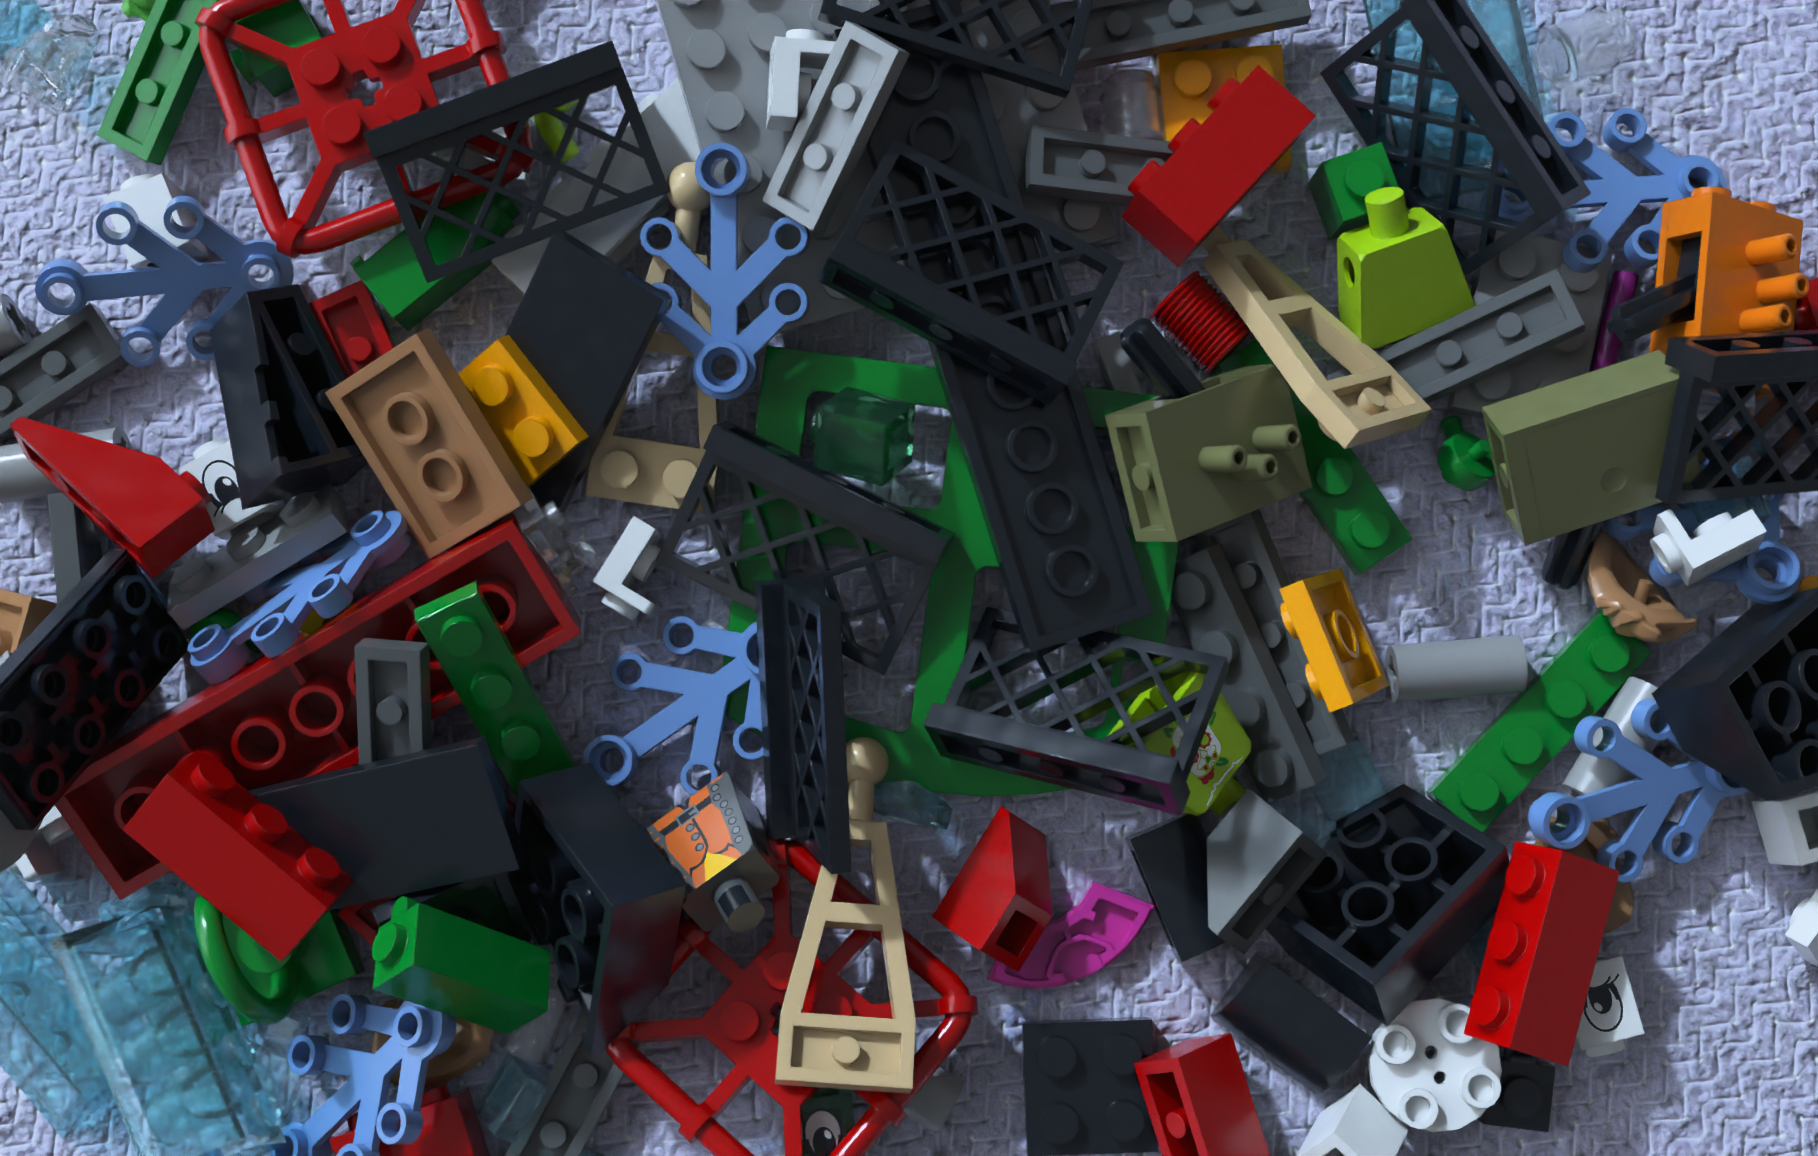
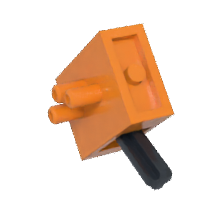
M1722 187L1695 188L1691 191V197L1663 203L1655 289L1613 307L1611 310L1612 319L1606 322L1608 332L1616 333L1620 342L1623 343L1632 342L1651 333L1649 353L1660 349L1666 355L1669 338L1794 331L1797 299L1804 298L1809 291L1808 279L1804 274L1799 273L1803 221L1776 212L1777 206L1772 203L1760 201L1744 202L1732 198V191ZM1764 384L1750 400L1774 397V394L1769 386ZM1702 388L1704 393L1721 397L1716 388Z

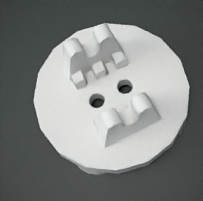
M1436 997L1412 1000L1388 1027L1381 1023L1373 1033L1367 1057L1371 1086L1383 1107L1404 1124L1429 1132L1458 1130L1481 1117L1484 1111L1498 1100L1501 1092L1500 1077L1502 1073L1499 1048L1496 1044L1463 1034L1470 1011L1468 1006ZM1428 1046H1433L1435 1049V1053L1431 1058H1427L1425 1055V1049ZM1438 1071H1441L1444 1075L1441 1083L1434 1081V1075Z

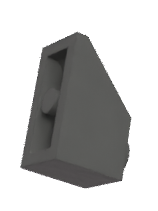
M1249 788L1238 801L1232 803L1223 811L1218 820L1217 827L1207 837L1208 928L1243 954L1249 950L1328 854Z

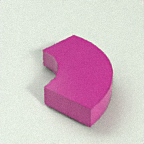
M1092 881L1079 903L1059 917L1051 918L1019 972L994 959L987 979L1012 987L1041 989L1067 985V983L1087 977L1111 964L1129 948L1147 923L1154 905Z

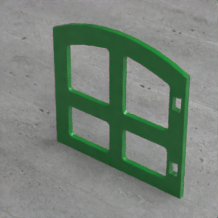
M766 346L755 434L801 457L808 403L810 398L816 393H829L943 408L949 413L950 410L936 367ZM1081 386L1094 428L1108 430L1105 415L1158 397ZM952 420L939 505L933 509L901 506L955 533L929 584L911 723L907 730L896 732L845 714L846 743L858 737H869L881 743L888 754L889 768L880 783L923 792L971 796L1030 795L1068 790L1071 788L942 757L923 725L932 704H944L966 655L976 575L984 567L999 568ZM753 483L757 497L772 493ZM782 497L761 504L773 540L805 530L796 504ZM750 508L744 510L738 552L762 544ZM810 512L815 526L829 521ZM1131 524L1128 535L1154 614L1118 625L1117 634L1165 644L1178 542H1136ZM841 526L818 533L821 544L859 549L854 533ZM808 537L776 547L784 572L786 571L790 546L798 541L809 542ZM867 540L871 551L881 552L887 550ZM765 551L737 561L736 569L742 586L755 592V581L775 579ZM732 600L728 631L743 633L751 624L757 621L756 611ZM724 656L723 667L735 658ZM1125 657L1113 663L1110 678L1111 686L1115 688L1120 685L1123 660L1139 663L1141 660ZM1153 663L1154 667H1157V666L1160 665V664H1155V663ZM750 681L729 695L726 716L740 725L745 721ZM1126 700L1121 703L1125 711L1128 710L1134 700ZM1112 707L1106 710L1105 719L1100 725L1082 729L1087 737L1101 740L1108 736L1120 720V717L1115 708ZM754 728L750 730L762 738V732L759 729Z

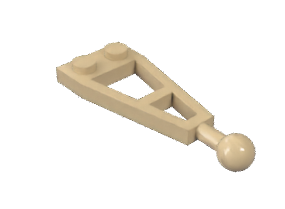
M685 162L676 166L669 174L667 185L670 192L667 193V196L676 208L674 223L682 233V241L696 254L701 212L711 206L710 193L703 189L697 181L695 175L696 162ZM696 254L711 270L710 256ZM653 256L645 281L649 284H667L670 272L673 269L663 258ZM691 288L693 319L711 335V307ZM654 332L646 348L647 351L694 357L674 334ZM716 361V363H715V373H716V375H717V361ZM639 362L590 460L586 496L679 509L706 450L703 449L708 435L713 425L720 423L719 399L708 396L697 386L700 447L618 435L617 431L640 365ZM718 465L707 486L714 505L720 468ZM700 502L696 512L704 513Z
M1217 226L1202 242V247L1209 253L1203 265L1300 401L1317 418L1320 429L1330 439L1338 442L1344 449L1417 428L1431 412L1432 409L1388 362L1368 345L1361 343L1357 335L1246 239L1232 241ZM1298 326L1344 366L1351 375L1327 381L1289 328Z
M858 737L846 743L850 846L869 848L877 905L831 902L838 874H831L821 865L780 1013L775 1084L910 1094L913 1089L916 1018L887 823L873 821L875 785L880 783L887 774L889 758L885 748L877 740L869 737ZM824 927L881 931L893 1019L802 1013Z

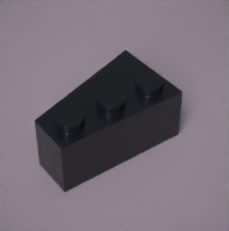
M295 284L246 292L210 329L242 510L296 497L305 492H316L329 484L333 487L343 485L368 464L325 392L347 378L300 286Z

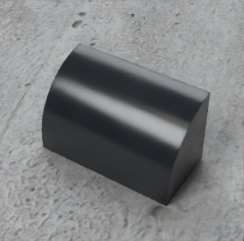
M1183 813L1182 816L1178 815L1125 837L1174 957L1183 962L1225 943L1226 941L1208 928L1207 835L1199 816Z
M1255 953L1210 1015L1314 1094H1320L1335 1084L1352 1066L1372 1039L1371 1036L1278 967Z

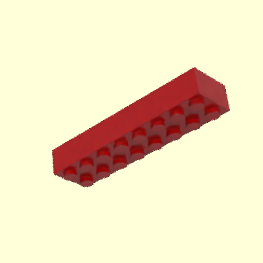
M513 511L346 607L337 615L327 618L323 621L322 626L313 632L301 633L291 647L280 655L271 658L265 655L242 667L230 678L207 687L105 746L58 800L55 806L120 900L124 899L171 871L122 829L164 776L196 751L200 750L210 760L217 761L228 768L233 774L235 781L246 790L348 768L359 762L354 646L364 638L428 643L415 622L414 609L476 581L523 667L581 634V619L516 512ZM429 646L432 720L462 703Z

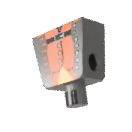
M726 771L646 829L651 835L653 844L671 866L677 867L682 873L687 888V899L682 908L703 931H713L725 922L732 932L743 933L755 928L762 921L765 910L758 898L777 885L781 875L757 808Z

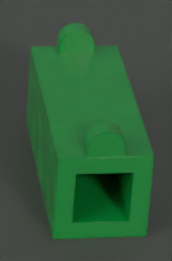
M488 192L442 208V210L474 224ZM497 193L482 228L504 237L515 227L512 220L521 213L508 197ZM436 216L426 239L436 265L460 257L471 233L470 230L439 216ZM405 229L364 261L358 255L350 262L356 274L374 296L407 331H410L493 264L491 260L427 283ZM479 235L472 252L496 242Z
M401 896L392 908L391 920L379 927L373 942L372 957L375 961L373 990L504 1034H509L548 1012L551 951Z

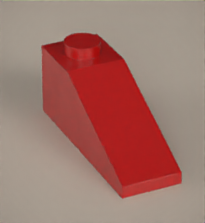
M21 416L9 424L25 457L121 549H128L127 551L133 560L152 579L215 531L206 506L212 501L211 497L200 481L190 472L184 471L178 475L160 457Z

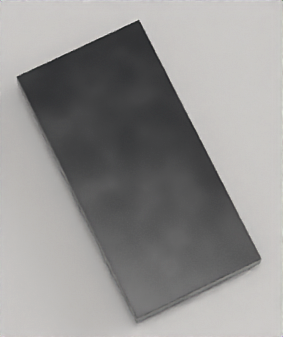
M563 230L553 233L505 336L509 335L589 436V438L528 488L534 497L529 502L555 518L565 513L672 298Z
M110 549L0 666V809L15 829L34 830L187 652L188 641L173 618L167 613V609L137 563L128 553V549Z
M485 736L247 790L263 804L278 810L291 828L315 848L322 849L333 856L338 862L340 869L355 880L330 910L519 870L527 861Z

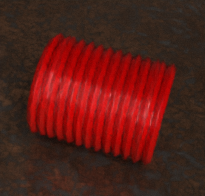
M1195 271L1185 278L1150 316V321H1155L1156 327H1161V331H1165V336H1170V340H1174V345H1178V349H1183V353H1187V358H1192V362H1196V367H1199V370H1204V374H1210L1251 333L1238 312L1231 306L1230 301H1226V297H1222V293H1217V288H1213V284H1208V279L1200 276V271Z

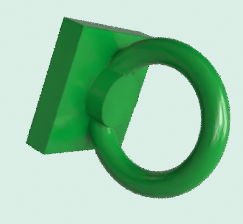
M199 893L196 896L195 906L193 907L194 924L202 958L218 990L235 1009L242 1027L251 1023L261 1025L279 1023L290 1014L295 1003L365 972L346 923L338 916L339 908L329 910L306 938L281 962Z

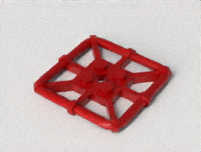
M219 0L212 4L210 8H201L195 24L199 27L200 50L227 123L223 133L228 147L232 150H237L262 223L271 239L276 243L277 252L293 259L297 258L300 254L321 253L402 223L393 199L316 226L341 173L377 160L373 158L363 134L364 132L439 105L440 101L433 82L476 66H480L487 87L511 78L503 54L507 51L502 34L499 31L493 30L482 0H455L469 39L463 45L427 58H423L413 31V26L426 0H398L393 13L354 27L343 0H323L335 33L296 48L286 46L234 23L240 19L293 0ZM225 42L289 69L301 103L258 119L252 118ZM368 78L372 83L381 81L383 88L374 93L376 103L365 107L359 98L351 99V93L357 88L358 82ZM527 122L518 144L532 150L531 129ZM517 123L503 128L506 138L511 139ZM310 127L321 159L293 216L288 218L262 144ZM484 135L469 140L466 148L495 160L469 172L492 182L507 146ZM515 150L500 186H505L515 180L522 172L530 173L536 159ZM404 165L397 167L407 194L432 204L441 181L413 191ZM460 175L453 176L440 209L489 191V188ZM412 205L419 224L423 223L422 216L426 215L428 211Z
M769 836V844L781 875L777 885L772 887L775 933L773 938L745 969H742L707 937L712 931H703L691 917L687 919L682 916L678 928L670 978L689 956L696 951L732 984L702 1017L631 1022L605 1048L614 1064L681 1125L678 1133L690 1144L698 1141L713 1156H754L716 1121L751 1079L783 1107L785 1156H804L802 1108L820 1088L775 1084L778 1037L771 1031L776 1025V1020L772 1014L778 1007L783 1005L800 941L793 936L790 866L816 887L822 865L803 844L795 840H787V838L773 840ZM838 874L832 902L877 905V902L874 904L841 874ZM903 927L908 967L943 997L940 999L913 1001L916 1022L943 1020V1022L914 1055L913 1089L910 1094L852 1090L870 1107L829 1156H864L890 1124L897 1128L907 1116L903 1109L962 1041L971 1025L972 1017L979 1014L977 997L970 995L968 987L960 977ZM854 930L826 963L816 956L802 1013L893 1019L890 1003H869L841 978L844 972L874 938L882 944L881 931ZM706 1038L730 1059L735 1066L706 1100L698 1104L638 1050L634 1044Z

